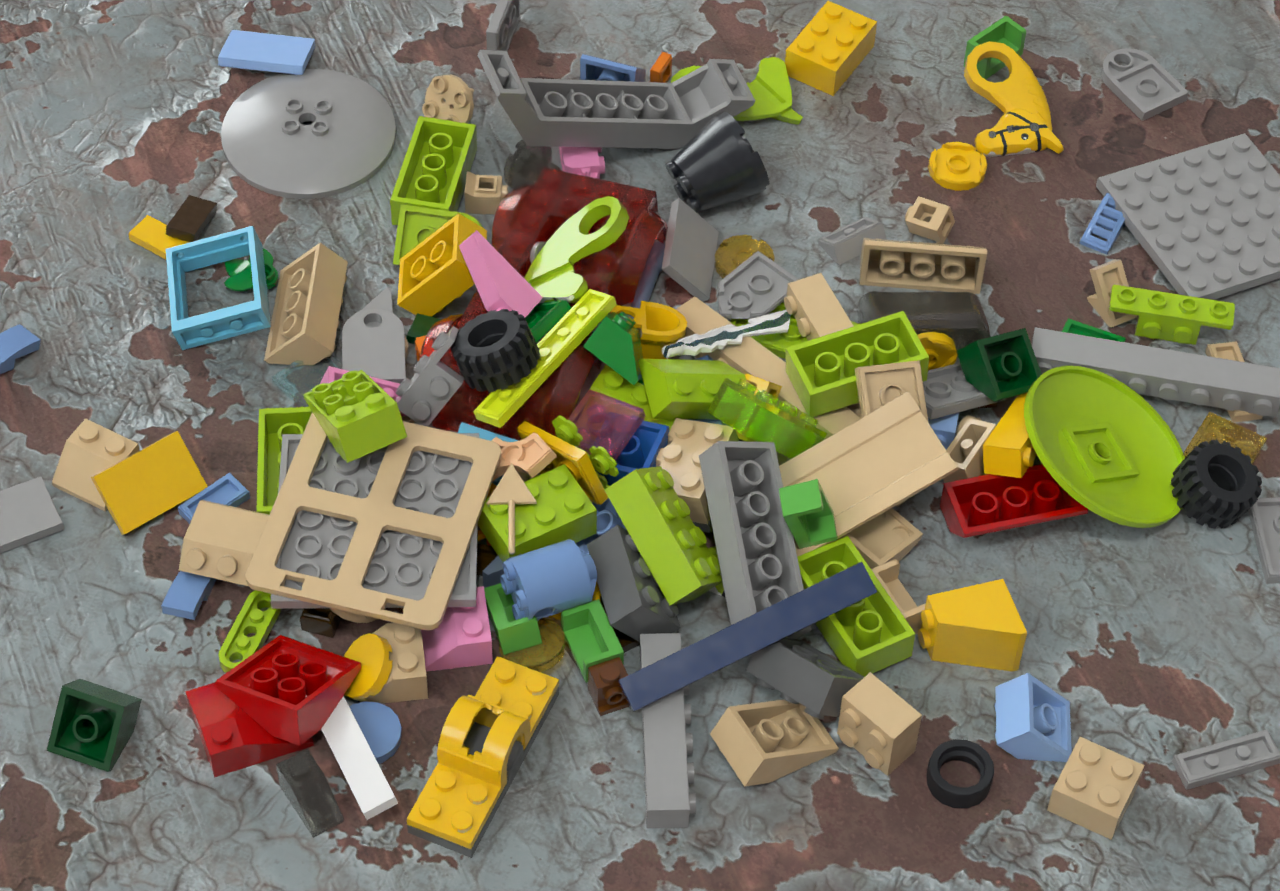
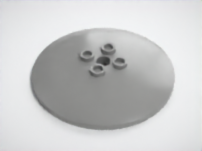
M305 69L303 75L281 73L271 76L243 92L226 113L222 124L221 140L228 164L241 179L251 186L280 197L315 199L349 191L372 178L385 165L393 151L396 140V125L388 102L368 83L337 71ZM305 121L313 122L311 125L302 124Z

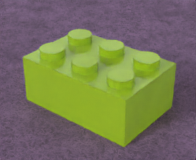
M565 464L524 482L537 504H515L514 554H510L508 551V504L487 505L490 497L486 498L478 520L479 528L502 562H505L508 558L568 539L577 543L597 534V509Z

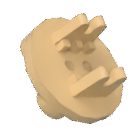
M452 74L436 76L427 88L422 112L425 117L469 123L474 109L472 96L474 89L469 88L461 78Z

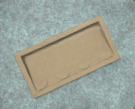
M891 508L841 538L848 536L870 569H873L894 559L900 562L921 540L923 533Z

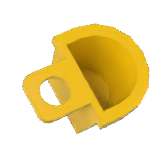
M641 301L640 308L616 305L610 311V313L616 312L617 314L622 311L634 317L633 320L636 322L634 327L640 333L644 359H670L666 358L667 354H662V348L676 343L677 340L683 337L688 324L685 316L678 310L654 302Z

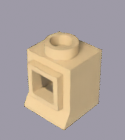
M467 171L464 193L465 213L501 215L502 203L508 202V185H503L502 176L475 175Z

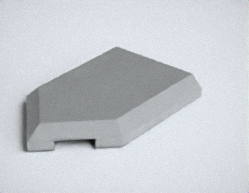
M757 251L717 283L719 314L725 319H752L767 315L787 297L788 283L800 279Z

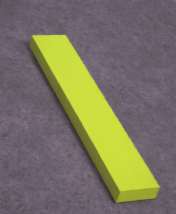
M589 289L537 344L540 358L537 360L538 364L536 367L530 370L531 373L527 377L522 378L517 384H512L503 390L497 389L491 392L473 411L476 419L501 428L617 305L614 296Z

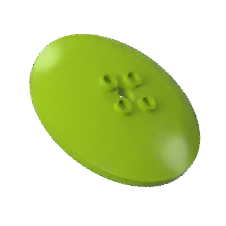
M1082 366L1055 367L1043 373L1032 384L1024 404V418L1028 436L1046 470L1071 497L1090 511L1109 521L1134 528L1160 526L1179 513L1181 510L1177 505L1179 500L1173 497L1172 490L1175 487L1171 485V479L1174 477V470L1185 459V456L1167 423L1144 398L1119 380L1103 372Z

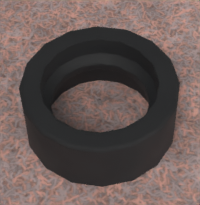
M960 739L944 742L933 751L929 759L926 773L927 786L932 796L942 804L952 808H970L979 805L988 796L994 777V762L989 753L977 743ZM950 761H964L973 765L979 771L981 778L976 785L957 787L949 784L941 777L940 768L944 763Z

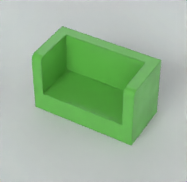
M1004 16L967 41L963 66L965 67L968 55L977 45L989 41L1004 43L1021 56L1023 54L1026 30L1008 16ZM991 57L984 58L977 63L978 73L984 79L989 78L1006 66L1004 62Z
M818 479L779 488L783 517L799 549L837 540L834 512Z
M501 583L484 588L488 614L503 655L542 644L535 615L530 620L528 617L515 620L512 612V605H514L511 594L506 595L504 593Z
M599 599L561 612V631L586 683L588 682V667L618 657H620L624 665V651L612 626H610L608 617Z

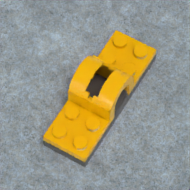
M496 657L475 697L463 695L452 707L440 735L437 749L438 763L407 817L408 833L472 858L559 695V679L504 658Z

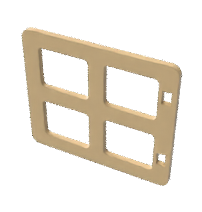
M312 412L246 570L247 585L253 590L419 629L433 630L437 628L443 620L501 459L500 446L494 441L403 421L407 437L388 445L368 497L357 498L309 486L328 439ZM415 451L429 452L469 461L473 464L455 514L452 517L445 518L394 505L411 457ZM305 510L357 523L335 579H322L276 567L299 511ZM384 531H397L443 543L426 593L421 600L408 599L362 587ZM286 579L303 583L302 590L284 587ZM386 603L404 606L403 614L384 610Z

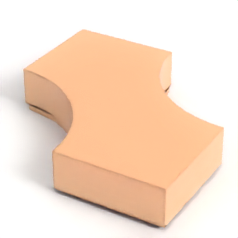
M532 433L525 439L515 442H506L495 437L491 441L496 442L500 446L501 459L493 481L504 475L511 463L517 472L526 473L534 478L557 455L537 433Z

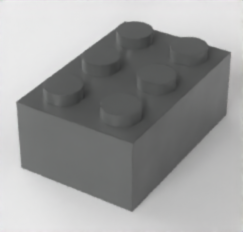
M616 525L587 544L589 555L596 566L597 582L610 626L640 642V634L673 633L681 628L677 617L679 613L677 605H669L626 529Z

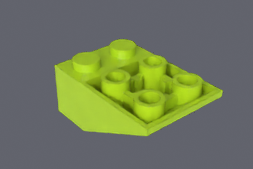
M363 370L347 372L342 378L331 383L316 385L312 391L303 394L305 401L333 447L347 463L407 437L397 402Z

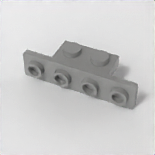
M454 326L447 334L442 331L431 346L434 349L429 357L423 355L413 369L416 374L411 380L405 378L395 392L398 396L394 401L397 402L399 411L423 426L428 427L464 380L461 375L439 361L456 339L459 329Z

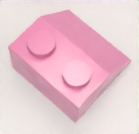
M484 586L477 587L476 607H447L443 620L437 628L433 630L421 629L426 672L493 664L492 639Z

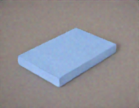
M232 30L218 56V66L303 75L315 49V39Z

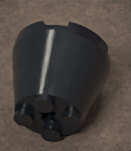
M725 111L713 117L665 164L670 176L677 181V184L674 185L677 195L682 201L687 198L689 206L696 213L758 195L767 189L766 186L770 184L760 155L757 151H753L749 141L743 136L745 134L744 129Z

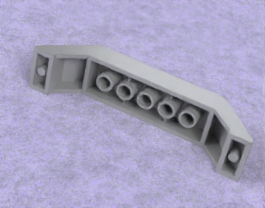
M480 50L477 55L497 99L527 146L679 149L685 146L713 117L724 111L734 117L755 103V99L734 60L709 59L706 65L672 83L520 78L507 51Z

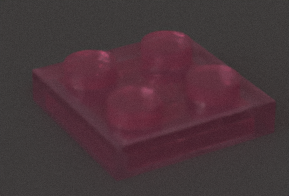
M589 389L568 420L577 426L578 433L583 438L577 448L586 451L590 456L589 449L592 446L596 448L601 446L616 461L646 416L642 408Z

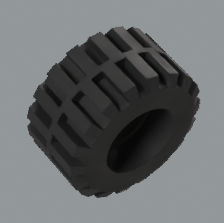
M508 309L492 310L486 314L476 316L473 320H469L465 323L464 327L458 330L456 339L451 346V352L465 382L468 383L470 388H476L477 391L481 392L488 390V392H494L497 389L503 390L512 384L519 383L522 378L527 377L531 373L530 370L536 367L538 364L537 360L540 358L539 348L525 317L519 314L518 311H509Z
M1211 440L1209 443L1204 441L1196 446L1174 470V477L1171 479V485L1175 487L1172 490L1173 497L1178 498L1177 505L1180 509H1185V515L1190 519L1192 517L1195 518L1196 523L1202 526L1206 523L1209 528L1214 529L1217 526L1222 529L1227 528L1230 524H1235L1256 503L1262 491L1259 487L1262 484L1261 477L1257 476L1259 470L1256 465H1252V459L1248 454L1245 456L1241 453L1242 449L1237 446L1233 448L1226 441H1223L1221 444L1218 440Z

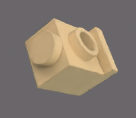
M919 196L914 205L908 208L905 215V222L910 233L934 240L939 244H944L955 223L950 206Z

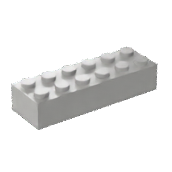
M717 441L699 455L731 625L804 590L794 538L782 513L779 488H783L774 442ZM811 625L786 638H800L812 630Z

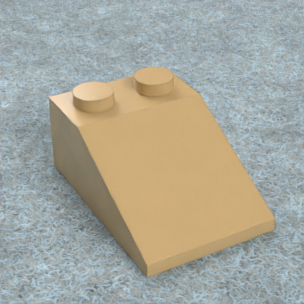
M786 700L729 706L710 733L744 787L773 782L836 753L839 748L821 721L804 711L806 708L800 703L793 704Z

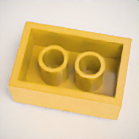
M828 0L786 49L785 65L788 76L834 96L874 47L877 21Z
M458 213L400 259L397 305L414 315L419 313L432 317L434 314L441 312L454 299L461 297L475 283L459 245L476 230L487 240V230Z

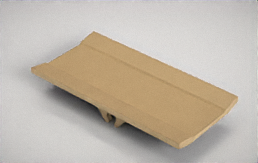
M909 391L779 466L783 487L818 479L834 512L837 539L959 470ZM794 539L797 557L831 542L799 549Z

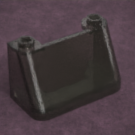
M872 291L863 295L858 302L857 315L859 324L904 311L917 335L927 332L944 333L953 339L957 350L977 340L990 337L989 324L980 298L970 292Z

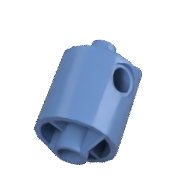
M571 539L508 558L502 563L504 575L500 576V581L506 595L511 594L514 602L512 612L515 620L528 617L530 620L533 619L534 615L539 620L592 601L597 581L596 566L592 557L581 551Z

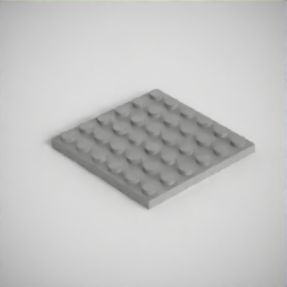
M1245 133L1108 174L1097 179L1096 187L1103 196L1109 193L1113 197L1116 205L1115 210L1122 212L1125 218V225L1179 295L1215 300L1280 279V175Z
M458 433L479 438V433ZM282 434L278 493L303 434ZM327 439L309 486L357 498L368 497L388 446L347 463L335 450L330 440ZM415 451L411 457L394 505L445 518L452 517L455 514L473 464L469 461L429 452ZM305 510L299 511L276 567L322 579H335L357 523ZM478 523L447 607H476ZM384 531L362 587L408 599L421 600L426 593L443 543L397 531ZM286 579L284 587L302 590L303 583ZM271 594L272 609L330 608ZM386 603L385 608H404V606Z

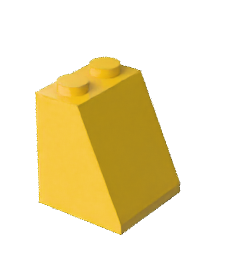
M1004 579L927 596L925 610L921 611L922 626L921 629H918V640L922 649H927L932 661L1004 671H1017L1019 669L1027 631Z

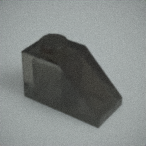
M308 749L276 764L280 788L313 838L344 822L343 815L327 779Z

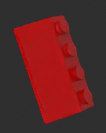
M1043 464L1028 467L1022 478L987 474L946 482L943 485L940 508L949 531L962 538L1088 514L1089 510L1071 497L1054 480Z

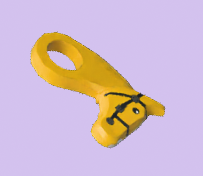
M989 41L977 45L966 59L964 77L973 91L996 105L1004 114L993 128L986 129L977 134L975 138L976 150L980 154L982 152L985 157L1028 154L1045 150L1046 147L1058 154L1064 151L1060 140L1052 132L1051 115L1046 96L1029 65L1012 48L1004 43ZM984 58L999 59L1008 67L1009 77L1003 82H989L978 73L977 63Z

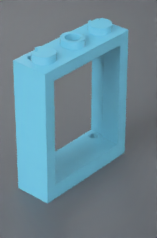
M253 226L166 249L172 333L182 350L271 327L263 247ZM250 255L254 300L189 317L185 272Z

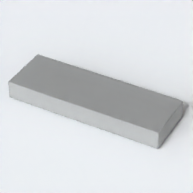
M1266 729L1174 755L1172 764L1185 789L1188 790L1280 764V752Z

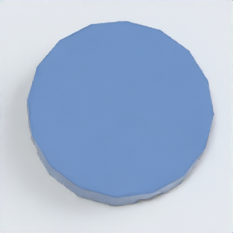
M364 701L349 706L378 764L392 757L401 744L402 733L399 718L393 710L379 702Z

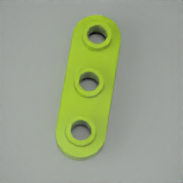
M254 590L247 597L219 650L220 666L225 673L263 647L281 612V609H272L270 593ZM264 607L269 608L268 610H265V611H261V610H260L261 608H264ZM250 633H254V634H255V635L252 636V637H247V636H246V635H248V634H250ZM234 660H242L240 662L233 663Z

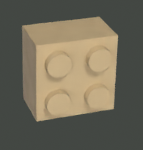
M870 672L842 696L837 734L845 745L854 747L860 752L871 767L880 769L888 776L915 752L922 714Z
M1079 737L1052 790L1047 811L1112 840L1139 785L1145 765Z

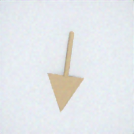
M511 463L487 501V505L508 504V551L510 554H514L515 504H537V502Z

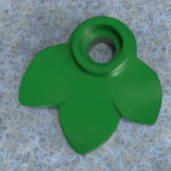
M263 248L268 290L277 284L278 272L273 267V256ZM250 255L249 260L233 259L226 261L225 268L230 277L224 282V285L234 291L253 289Z

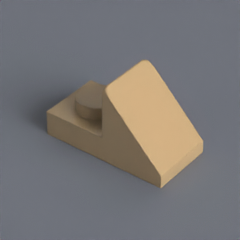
M1115 259L1090 269L1096 294L1087 297V299L1109 327H1114L1137 318V315L1109 310L1112 286L1121 285L1129 287L1122 261Z

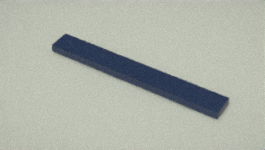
M860 562L618 680V683L632 711L635 712L876 594L877 590L863 562Z

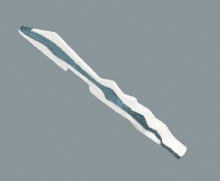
M787 310L749 319L748 322L750 324L738 327L729 324L710 330L705 334H693L679 339L674 344L664 346L662 354L665 358L681 355L695 356L700 352L712 353L716 349L723 350L727 344H741L743 337L788 332L790 314H788Z

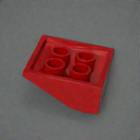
M279 635L218 678L215 684L222 693L272 736L300 746L322 729L361 670V663Z
M215 682L185 691L214 778L314 746L312 737L299 746L272 736L216 687Z

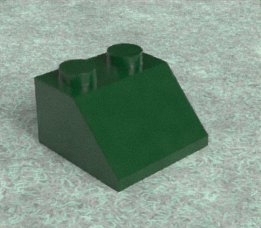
M1026 328L980 339L956 351L966 381L994 402L1028 393L1032 384L1042 375Z
M77 679L62 685L46 751L107 772L112 771L134 732L142 699L83 679Z

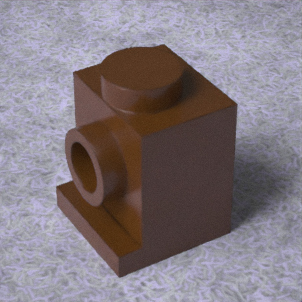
M620 657L588 667V691L600 716L630 707L618 683V680L628 676Z

